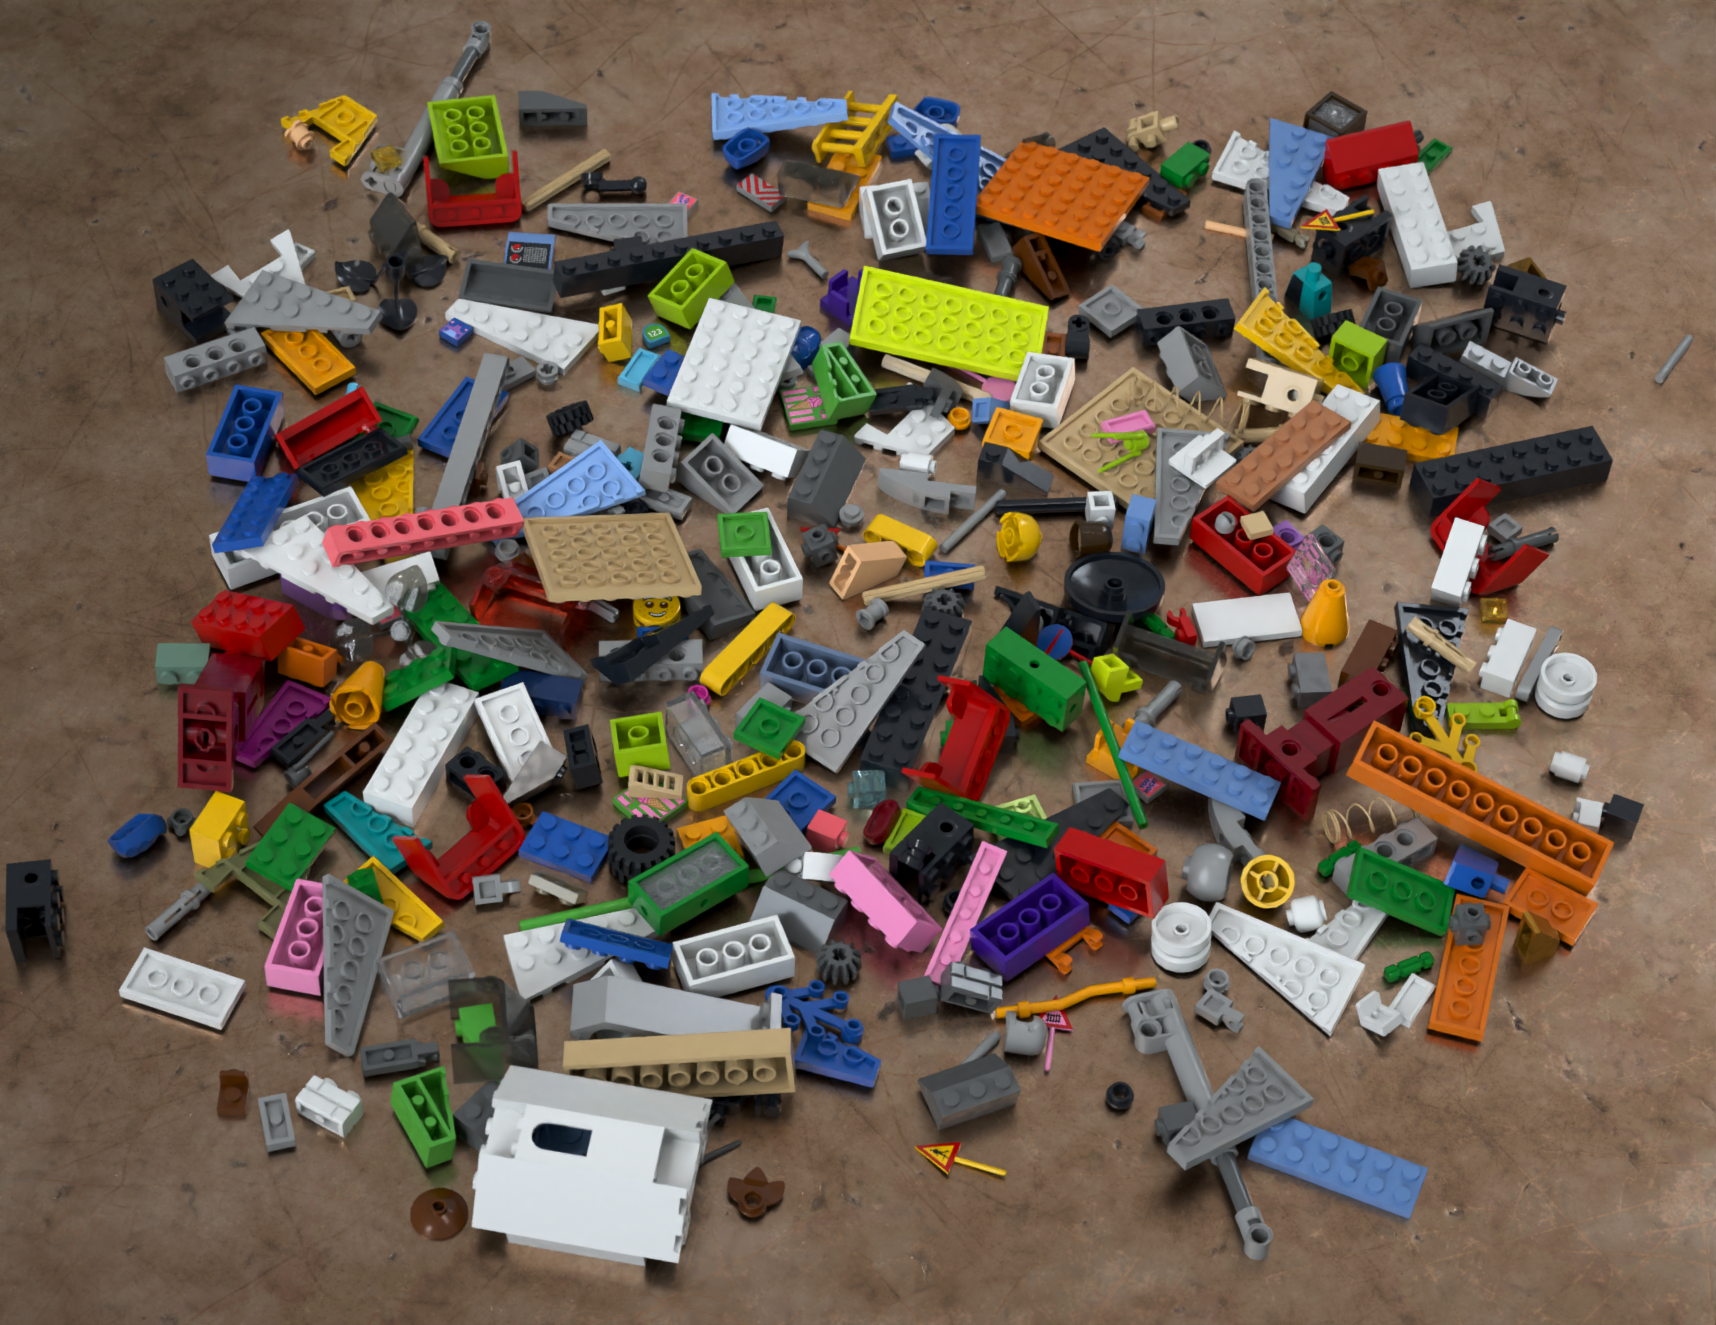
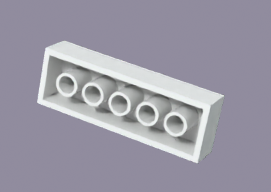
M1424 162L1378 169L1377 189L1384 210L1393 215L1390 229L1409 287L1416 288L1456 281L1457 259Z
M1337 384L1321 404L1351 421V429L1269 499L1305 514L1355 453L1359 442H1363L1380 422V400Z
M350 486L325 497L321 496L284 509L272 532L304 515L324 534H326L329 527L334 525L354 524L358 521L366 522L370 521V518ZM219 532L209 535L212 556L230 590L279 573L271 568L267 570L261 567L260 562L252 558L248 560L242 557L241 550L214 553L212 543Z
M445 682L419 696L363 791L364 802L372 806L373 811L380 815L385 814L391 817L392 821L414 828L446 772L445 764L456 755L479 715L474 704V699L479 698V692Z

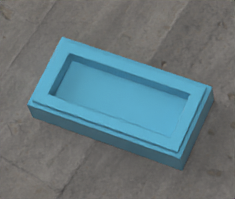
M638 348L618 377V385L640 392L643 387L644 376L661 358V355Z

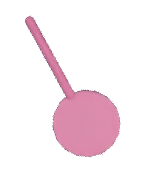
M959 369L983 382L982 390L991 393L992 398L1010 402L1016 386L1012 380L998 377L985 379L974 372Z

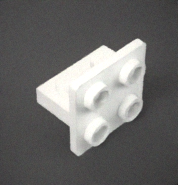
M1217 428L1204 437L1198 435L1169 459V465L1203 488H1208L1236 464V459L1222 450L1225 432Z

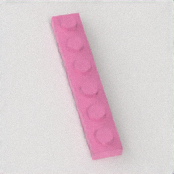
M982 841L924 975H930L933 985H937L939 989H941V974L950 962L961 961L970 940V929L978 922L1007 853L1006 850Z

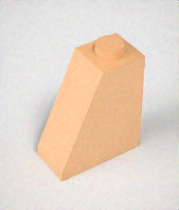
M894 541L848 545L829 584L842 600L848 599L898 576L907 556Z

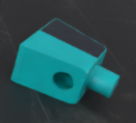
M1315 262L1295 271L1285 292V297L1310 320L1330 314L1332 306V283L1321 273V265Z

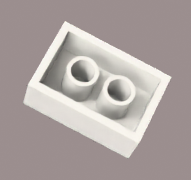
M907 179L866 188L862 196L878 261L923 253L926 249V236L912 180Z
M1455 517L1431 587L1432 600L1458 608L1461 607L1462 601H1468L1472 584L1469 580L1470 578L1475 579L1480 560L1477 557L1478 555L1483 556L1487 544L1488 535H1484L1485 526Z

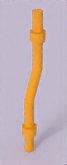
M1133 977L1122 978L1118 982L1089 985L1061 999L1034 1003L1021 1001L1017 1002L1016 1005L997 1007L995 1009L996 1018H1005L1007 1010L1015 1011L1016 1016L1019 1018H1027L1035 1013L1066 1009L1092 996L1123 992L1124 995L1132 994L1136 990L1155 988L1156 978L1134 979Z

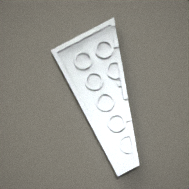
M1234 130L1212 172V179L1245 189L1246 182L1249 179L1258 178L1266 183L1267 196H1269V151L1264 152L1259 149L1257 143L1252 140L1247 142L1240 137V133ZM1314 181L1301 207L1318 212L1327 209L1331 216H1333L1338 210H1343L1348 206L1349 197L1329 185L1322 186Z
M458 299L445 312L446 320L450 321L455 317L471 326L473 333L539 364L544 361L556 363L558 373L565 375L599 338L598 324Z
M306 515L270 533L264 546L241 549L242 557L248 560L252 558L260 562L261 567L267 570L271 568L281 573L282 578L313 594L317 592L325 596L326 601L332 604L336 602L347 608V612L372 625L394 613V606L354 564L332 567L322 544L325 534Z
M1216 902L1209 915L1211 919V934L1331 1037L1365 971V964Z
M635 908L577 920L650 939L659 936ZM565 922L503 935L521 1007L530 1004L531 999L541 994L543 996L552 992V988L563 982L570 983L604 965L605 960L614 955L608 954V956L603 957L593 954L590 949L581 947L580 950L567 948L565 943L559 942Z

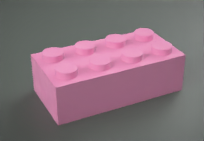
M849 850L830 872L829 875L835 881L834 886L841 893L848 894L852 899L851 904L858 911L864 912L869 917V924L875 929L881 930L886 935L884 939L896 949L900 947L908 952L912 950L923 953L942 930L941 926L876 858Z
M296 879L264 966L267 986L321 996L324 988L322 883Z

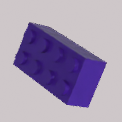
M1053 872L971 928V950L998 975H1002V979L1007 982L1090 924L1089 904Z

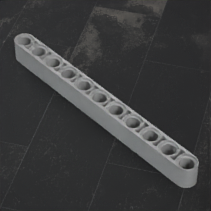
M1252 178L1246 182L1243 197L1251 301L1253 303L1263 288L1266 287L1270 292L1268 296L1277 303L1267 186L1263 180ZM1256 345V356L1258 359L1280 365L1278 359Z
M484 353L432 509L438 510L453 505H465L508 375L510 357ZM450 548L430 551L432 558L446 560Z

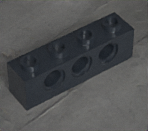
M1225 298L1137 309L1135 328L1141 345L1146 346L1158 344V341L1178 326L1198 339L1233 335L1236 318L1229 299Z

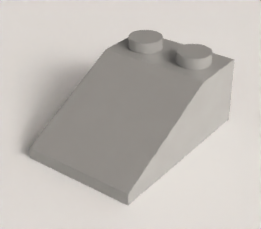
M713 433L676 467L675 477L690 492L725 514L736 513L764 486Z

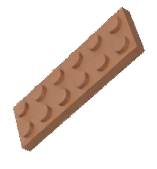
M1312 400L1216 482V489L1225 495H1229L1235 501L1254 512L1351 429V421Z

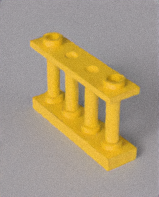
M848 91L843 98L847 101L848 120L839 123H826L812 143V151L815 153L817 163H821L828 152L853 154L856 158L857 166L866 167L892 129V126L887 122L892 105L895 102L899 103L898 95L889 94L884 103L877 105L856 103L853 91ZM855 112L876 114L873 118L853 117ZM846 125L867 127L863 132L844 130ZM837 139L858 140L854 145L835 143Z

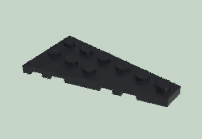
M1105 127L1058 149L1150 177L1149 186L1140 198L1151 203V207L1160 211L1163 209L1170 216L1190 208L1191 200Z
M1397 602L1394 611L1406 695L1408 697L1412 733L1419 732L1423 736L1435 737L1424 719H1419L1415 716L1413 705L1421 696L1432 698L1436 704L1433 714L1442 726L1446 709L1445 704L1450 692V683L1454 675L1455 665L1430 646L1426 647L1423 645L1424 642L1406 630V627L1416 616L1433 630L1436 628L1443 638L1460 649L1461 636L1464 633V624L1469 609Z

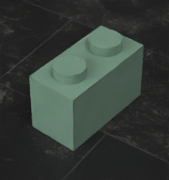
M158 643L155 660L157 684H195L212 655L210 643Z

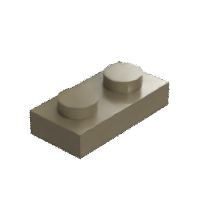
M543 871L531 873L528 884L536 887L535 891L547 896L553 894L559 897L561 903L569 906L585 902L588 891Z

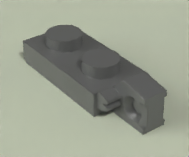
M415 1038L359 1048L363 1077L420 1068L425 1066L426 1063L440 1060L437 1042L423 1044V1041H415Z

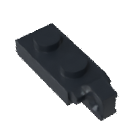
M916 384L874 389L877 396L869 408V413L871 416L918 410L924 408V405L934 404L937 400V394L933 388L923 389L922 386H916Z
M326 710L317 719L314 717L309 719L307 717L271 747V756L288 769L291 768L336 725L335 715Z

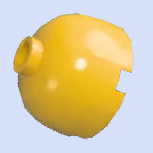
M1005 513L999 524H1003L1002 529L997 531L996 534L999 555L1003 558L1006 556L1007 562H1022L1032 558L1039 550L1043 541V535L1038 523L1033 517L1024 513Z
M1261 855L1249 861L1245 866L1241 876V885L1244 895L1255 906L1265 909L1274 908L1285 903L1292 895L1295 877L1290 865L1281 857Z

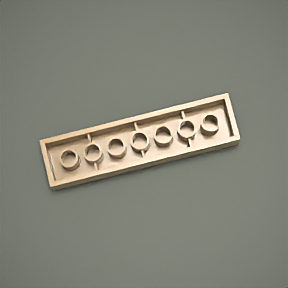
M791 1028L564 1041L563 1071L566 1075L700 1098L796 1092V1066Z

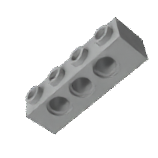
M255 327L164 357L166 375L175 391L179 393L267 363L266 345Z
M652 404L639 484L642 488L668 492L669 483H674L677 469L672 468V466L677 467L679 452L675 450H680L682 436L677 434L683 433L685 422L684 419H680L682 409Z
M702 639L682 640L634 681L700 680L703 672ZM632 640L599 641V657L610 653V650L616 647L620 648ZM599 672V681H610Z
M1416 817L1409 822L1401 823L1394 831L1380 835L1375 842L1368 846L1363 845L1361 847L1411 868L1434 854L1438 838ZM1355 853L1349 857L1340 858L1334 865L1332 881L1345 894H1347Z

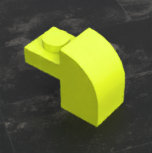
M1114 653L1094 657L1090 670L1098 691L1108 700L1118 702L1121 693L1141 689L1143 680Z

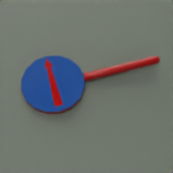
M1052 624L1039 632L1037 648L1053 659L1060 660L1066 657L1067 654H1070L1081 661H1087L1089 666H1092L1093 661L1071 650L1073 637L1065 626Z

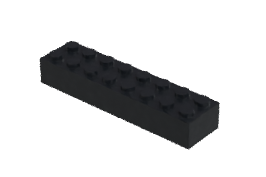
M1588 426L1414 463L1410 485L1428 518L1440 516L1476 478L1500 486L1502 489L1486 505L1488 506L1607 480L1613 459L1594 427Z
M928 608L923 609L912 636L923 642L926 647L879 713L860 758L859 779L909 793L914 780L901 771L903 767L913 770L919 769L951 690L939 682L937 678L939 675L956 678L971 641L973 621Z

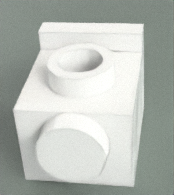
M1577 797L1571 821L1598 833L1603 803Z

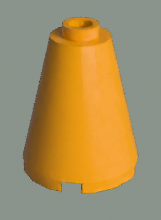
M1324 580L1300 617V624L1303 630L1302 636L1309 643L1319 647H1325V644L1337 646L1344 642L1349 634L1350 624L1345 587L1338 580Z
M373 661L364 662L333 692L329 706L331 713L335 715V719L338 722L344 721L349 724L348 727L351 729L365 730L378 721L381 716L385 670L380 664Z

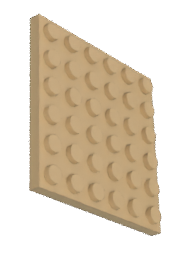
M1134 367L1038 442L1040 450L1099 491H1112L1113 496L1117 498L1118 504L1125 509H1128L1132 494L1155 499L1157 428L1213 432L1219 428L1225 433H1231L1210 418L1206 423L1202 424L1199 419V411L1192 406L1186 416L1179 418L1176 409V395L1174 394L1165 409L1157 413L1154 405V384L1141 406L1135 407L1133 400L1131 405H1126V394L1133 375L1138 377L1134 394L1136 405H1139L1153 381ZM1157 383L1156 400L1157 409L1160 411L1167 402L1171 392ZM1179 398V414L1183 416L1189 404ZM1146 410L1156 426L1154 433L1147 434L1149 438L1148 448L1141 450V456L1133 457L1109 470L1099 473V468L1131 451L1124 447L1123 441L1110 444L1107 438H1092L1091 434L1104 433L1101 429L1102 421ZM1201 413L1202 421L1207 419V416ZM1231 433L1224 451L1233 457L1234 453L1238 452L1240 446L1243 447L1244 441Z
M670 512L523 518L522 529L549 602L564 603L577 600L589 602L600 599L614 601L623 598L639 600L646 597L663 599L669 596L688 598L693 595H701V583Z

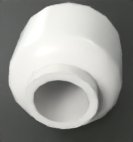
M1314 895L1292 900L1290 904L1291 909L1286 910L1289 926L1295 925L1296 930L1300 933L1317 930L1324 924L1323 921L1327 920L1323 900H1318Z

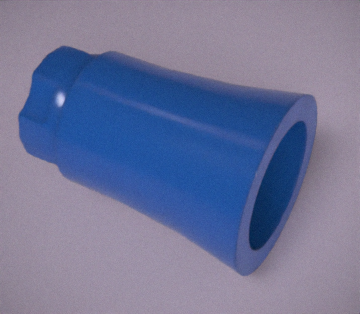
M1392 362L1377 368L1373 374V379L1382 394L1390 415L1400 416L1404 395L1409 391L1406 368L1401 363Z

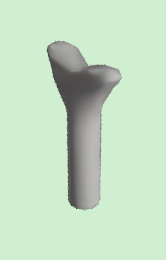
M809 240L802 243L799 249L787 252V257L804 260L822 279L829 275V272L810 254Z

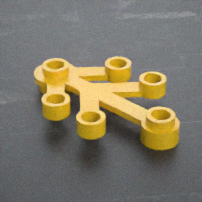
M1428 696L1419 697L1413 705V712L1417 718L1424 719L1437 741L1424 737L1419 732L1411 733L1408 738H1415L1420 744L1438 753L1447 755L1449 759L1478 773V768L1473 761L1476 749L1480 745L1479 737L1475 734H1468L1462 743L1465 749L1463 758L1457 751L1461 731L1466 724L1465 716L1461 713H1454L1449 720L1451 730L1448 737L1433 714L1436 709L1434 700ZM1454 719L1459 720L1461 724L1455 723ZM1468 740L1473 741L1475 745H1470Z

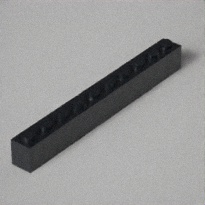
M775 220L555 261L553 283L560 298L664 279L692 248L727 262L728 267L782 257L784 234Z

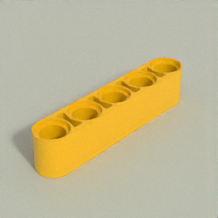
M771 602L704 669L700 676V684L720 696H725L770 651L777 633L786 634L792 628L796 615L777 603Z
M793 740L780 760L759 752L690 779L687 783L688 807L697 812L705 811L782 781L795 769L801 773L805 766L804 745L799 741Z

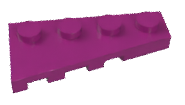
M287 680L257 718L246 741L238 743V756L236 760L256 768L271 756V747L307 717L309 719L313 717L317 719L328 710L331 698Z

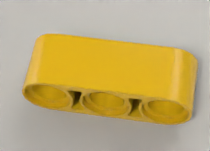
M883 514L876 515L863 531V538L867 543L894 541L907 556L905 561L918 567H923L925 561L931 558L938 547L936 540L930 535Z

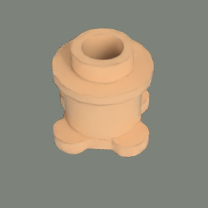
M300 119L296 120L293 126L284 133L286 138H290L292 142L296 143L298 150L311 148L314 145L316 136L314 132L308 130L309 126L306 123L303 124Z

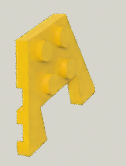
M342 95L319 104L317 109L311 111L304 109L298 112V116L289 118V116L283 117L281 119V126L288 130L299 119L308 126L314 123L342 141L330 150V157L343 166H347L377 124L378 118L375 113L348 96Z

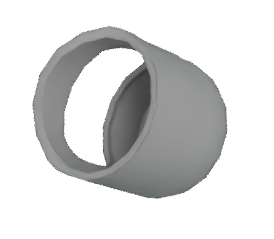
M1007 1010L1005 1017L1007 1029L1005 1052L1030 1056L1039 1054L1044 1049L1047 1041L1048 1032L1045 1021L1038 1016H1033L1032 1022H1021L1016 1019L1015 1011Z

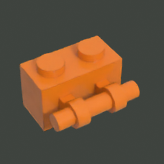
M297 637L278 655V673L286 675L291 679L310 683L316 687H324L336 677L337 663L343 665L346 656L338 653L337 649Z

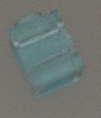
M884 770L852 771V782H847L848 798H853V808L876 807L881 801L886 800Z

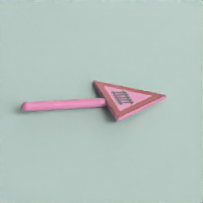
M1064 1009L1042 1012L1038 1016L1045 1021L1047 1028H1050L1045 1062L1046 1071H1049L1051 1067L1055 1029L1073 1031Z

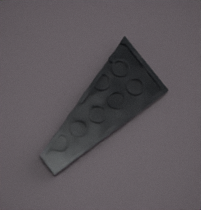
M1108 788L1044 819L1058 823L1060 830L1048 848L1008 837L992 844L1007 851L993 885L1010 900H1013L1054 872L1057 875L1054 848L1069 827L1100 837L1120 818L1130 804L1111 788ZM977 852L968 856L966 859V862L971 866L973 864Z

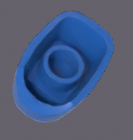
M924 97L913 109L915 112L938 124H951L955 128H957L960 120V106L955 102L945 99Z
M747 127L738 132L724 145L723 154L725 161L735 169L747 167L768 153L770 150V140L762 132Z
M810 326L800 328L791 351V355L801 366L802 370L812 365L822 341L820 333Z
M138 813L119 828L107 842L116 854L121 857L131 858L149 849L162 833L165 834L167 832V824L161 815Z

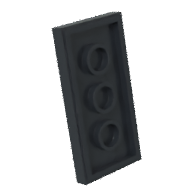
M379 427L296 470L300 479L325 497L407 455L408 452L406 446Z

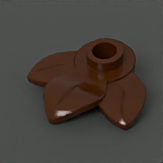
M755 1167L746 1175L744 1180L729 1177L727 1191L729 1196L738 1202V1207L742 1214L748 1217H758L765 1212L767 1206L776 1204L782 1199L785 1191V1182L773 1181L768 1183L761 1168ZM755 1203L757 1206H749L748 1204Z

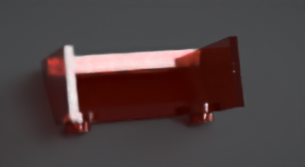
M505 561L493 565L484 571L469 602V609L471 615L480 623L495 590L502 589L503 587L548 600L537 568L514 561ZM579 600L566 601L564 603L554 602L558 610L567 613L559 630L561 647L567 654L592 600L589 602H581Z

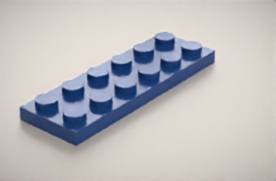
M935 134L926 254L973 255L981 135Z
M283 472L276 474L274 477L264 478L263 476H257L250 479L212 543L214 553L264 546L299 483L297 473L288 474Z

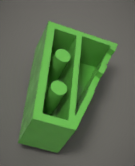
M841 341L823 344L812 362V367L828 421L866 414L877 393Z
M445 1066L393 1082L390 1104L426 1168L453 1158L456 1136L452 1109H450L449 1089L446 1084Z

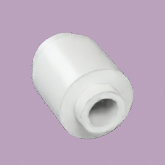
M909 451L908 454H902L899 470L929 473V479L931 475L936 473L937 461L933 460V455Z
M1562 751V753L1555 752L1549 771L1555 773L1557 777L1579 783L1580 779H1586L1590 765L1585 764L1586 758Z

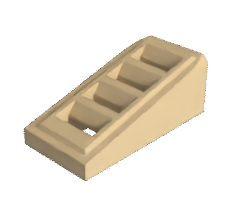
M630 765L629 797L682 800L683 775ZM659 783H664V788L659 787ZM670 783H675L674 790L669 789Z

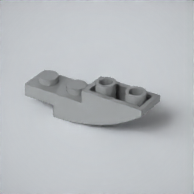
M1471 341L1468 342L1459 360L1460 363L1502 385L1503 390L1525 396L1550 397L1558 380L1515 357L1513 362H1510Z
M879 468L878 488L903 503L942 514H949V507L974 510L977 486L928 481L929 473Z
M1209 797L1208 811L1213 834L1218 845L1224 846L1233 853L1234 863L1240 860L1246 866L1252 859L1265 855L1264 851L1257 848L1253 843L1250 834L1245 829L1243 830L1245 822L1244 812Z

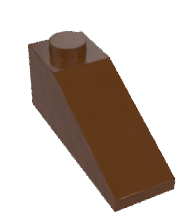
M1035 233L1024 236L1011 248L1013 255L1022 261V272L1050 300L1071 294L1043 234Z

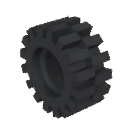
M1352 309L1310 320L1315 339L1335 334L1345 320L1356 325Z
M587 400L564 406L546 416L554 436L574 431V429H579L594 420Z

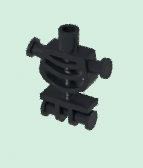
M780 1093L704 1098L712 1099L711 1110H714V1112L709 1116V1121L715 1114H720V1118L714 1125L723 1126L726 1122L724 1115L735 1116L739 1114L745 1107L748 1097L756 1099L755 1117H761V1105H767L764 1108L766 1116H780L781 1109L778 1106L782 1103V1095Z

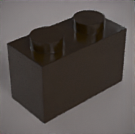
M1359 442L1352 479L1401 487L1407 450Z

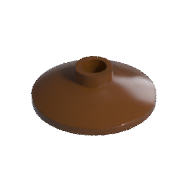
M430 1189L419 1195L412 1204L410 1210L411 1223L420 1235L428 1239H448L458 1234L466 1225L468 1206L464 1198L451 1189ZM437 1207H442V1208H443V1209L440 1210V1211L434 1210V1209L437 1208Z

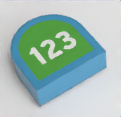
M653 323L643 328L642 339L647 347L652 349L670 342V334L662 325Z

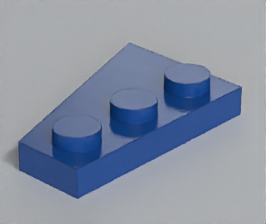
M805 1028L794 1056L796 1068L874 1088L881 1068L880 1059L854 1045L847 1046L838 1041V1036L831 1032L828 1034L824 1033L822 1042L813 1043L808 1040V1032Z

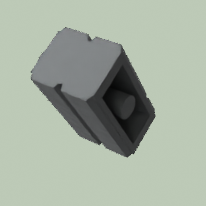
M950 962L941 974V1001L992 1014L1002 1001V975L994 974L989 969L972 968L964 962Z

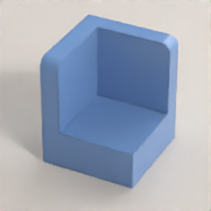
M992 397L973 399L971 423H990L996 407L1010 410V402Z

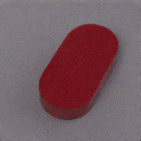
M887 799L876 805L863 829V834L868 843L873 845L880 844L890 837L901 816V809L897 801Z

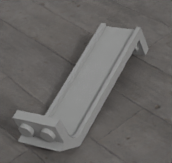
M607 975L573 984L570 1036L574 1037V1041L589 1040L594 1032L605 1029L644 1037L781 1028L782 994L771 992L766 1003L762 1002L761 1006H755Z

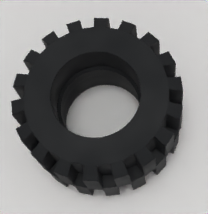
M636 814L631 815V819L625 817L621 820V824L616 823L613 826V831H610L608 836V865L612 869V874L615 877H619V881L622 883L628 882L675 855L673 830L668 828V824L665 821L659 822V818L655 816L648 818L647 814H642V817H637ZM637 848H647L652 850L651 852L644 854L632 852V850Z

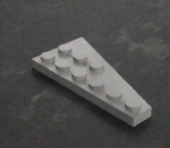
M327 874L322 877L325 1045L349 1057L355 1052L394 911L336 877Z
M1258 1046L1254 1050L1253 1055L1241 1064L1234 1076L1231 1075L1209 1099L1205 1108H1201L1196 1113L1194 1120L1189 1125H1186L1168 1144L1167 1153L1184 1170H1187L1312 1107L1314 1098Z

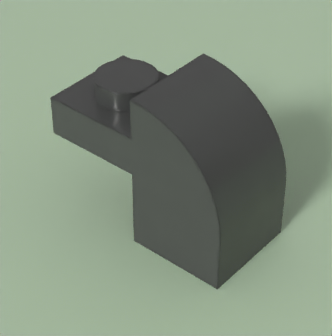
M932 368L923 385V389L933 388L937 394V400L934 403L930 416L938 419L942 412L950 413L956 407L963 392L956 380L935 368Z

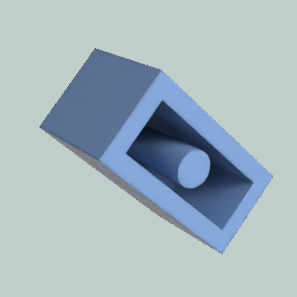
M1132 494L1125 515L1121 549L1145 554L1152 534L1157 500Z

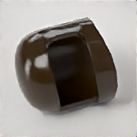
M1075 521L1069 534L1070 548L1076 558H1082L1093 553L1110 552L1113 544L1112 531L1102 521ZM1079 529H1080V536H1081V547H1080V551H1079V544H1078V532H1079Z

